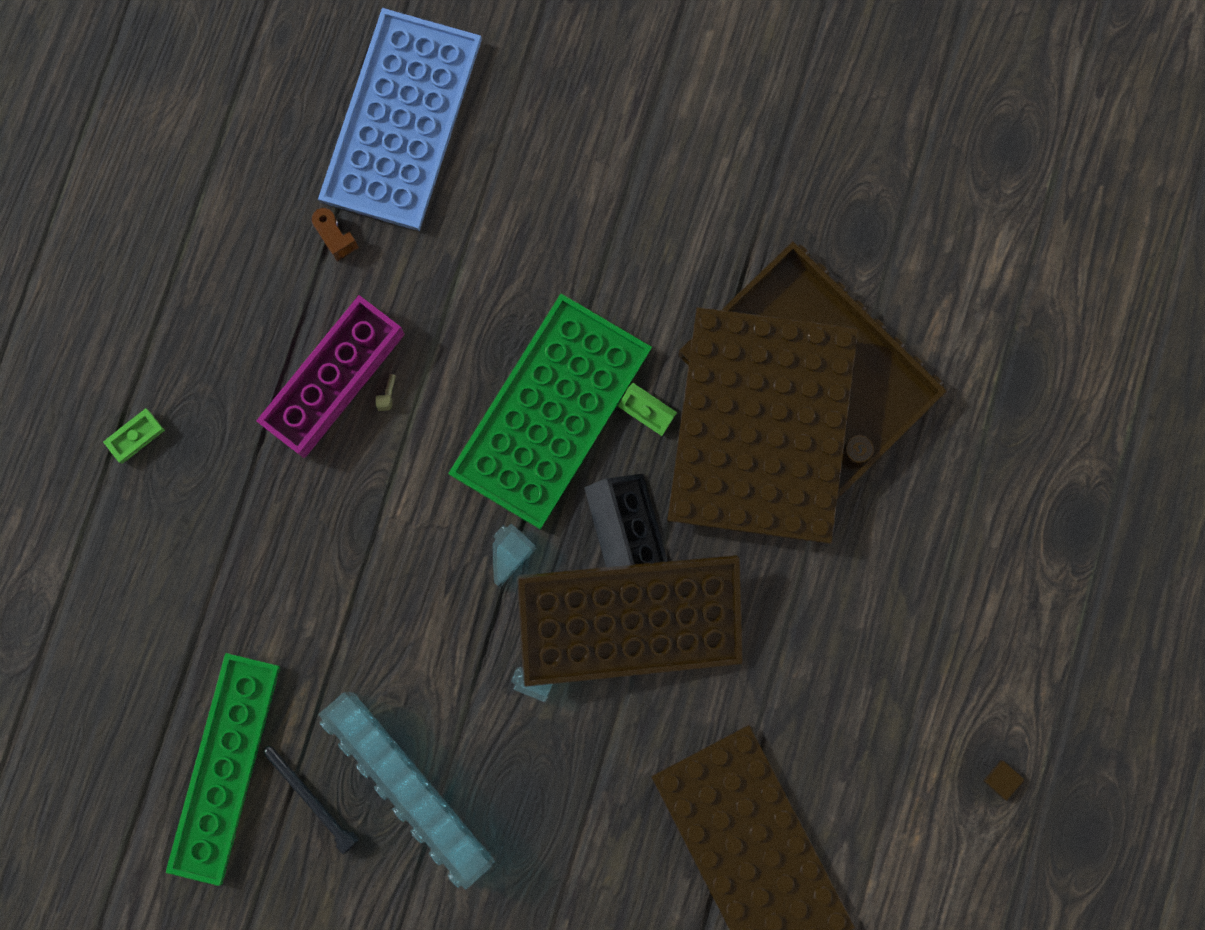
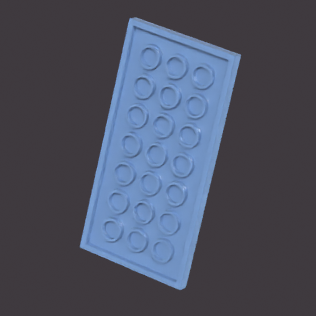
M382 8L318 197L320 203L420 231L482 41L480 35Z

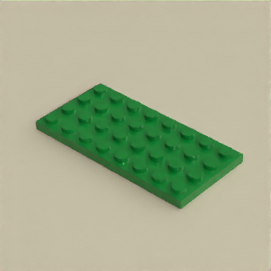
M560 294L448 474L541 530L651 352L652 347L565 295Z

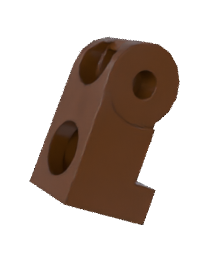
M320 208L313 213L312 223L336 261L359 248L350 232L345 235L341 233L338 228V221L330 209Z

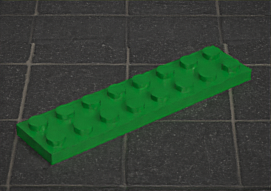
M225 653L166 873L217 886L223 884L280 666Z

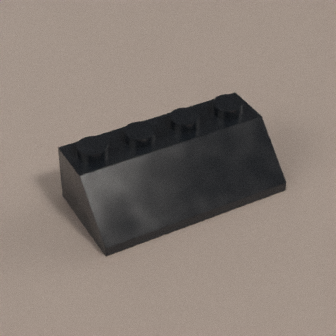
M643 474L606 478L584 487L606 567L668 562Z

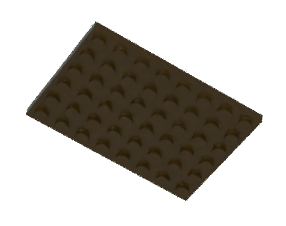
M696 308L667 522L832 544L858 335L857 328Z

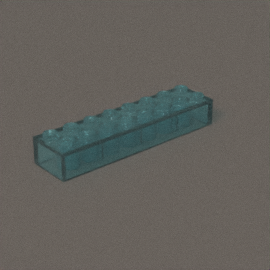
M343 692L318 714L323 719L320 724L328 734L332 735L334 733L341 741L338 743L340 749L348 757L351 754L358 761L356 767L365 778L370 776L377 784L374 787L376 792L384 800L389 798L395 806L392 810L402 822L405 820L409 822L413 827L411 830L412 835L421 844L425 841L431 849L429 854L439 866L441 864L445 865L450 871L448 874L449 879L457 888L462 886L466 890L492 867L495 859L354 692Z

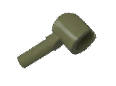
M394 374L389 375L385 395H376L378 411H388L393 406L391 395L396 378Z

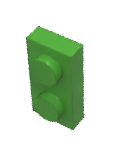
M634 383L629 386L618 405L619 408L661 436L666 432L677 414L676 411Z
M145 408L103 441V443L117 461L123 464L165 430L152 413Z

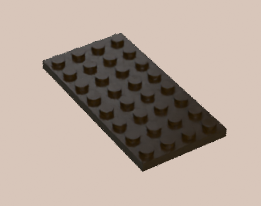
M737 555L517 575L522 670L525 687L743 664L740 558Z
M749 725L651 776L729 930H852L855 928Z

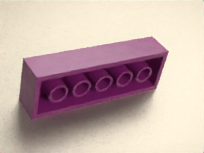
M358 295L256 421L305 459L405 335L404 331L393 320Z

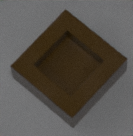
M1002 760L983 780L984 783L1006 801L1024 781L1017 772Z

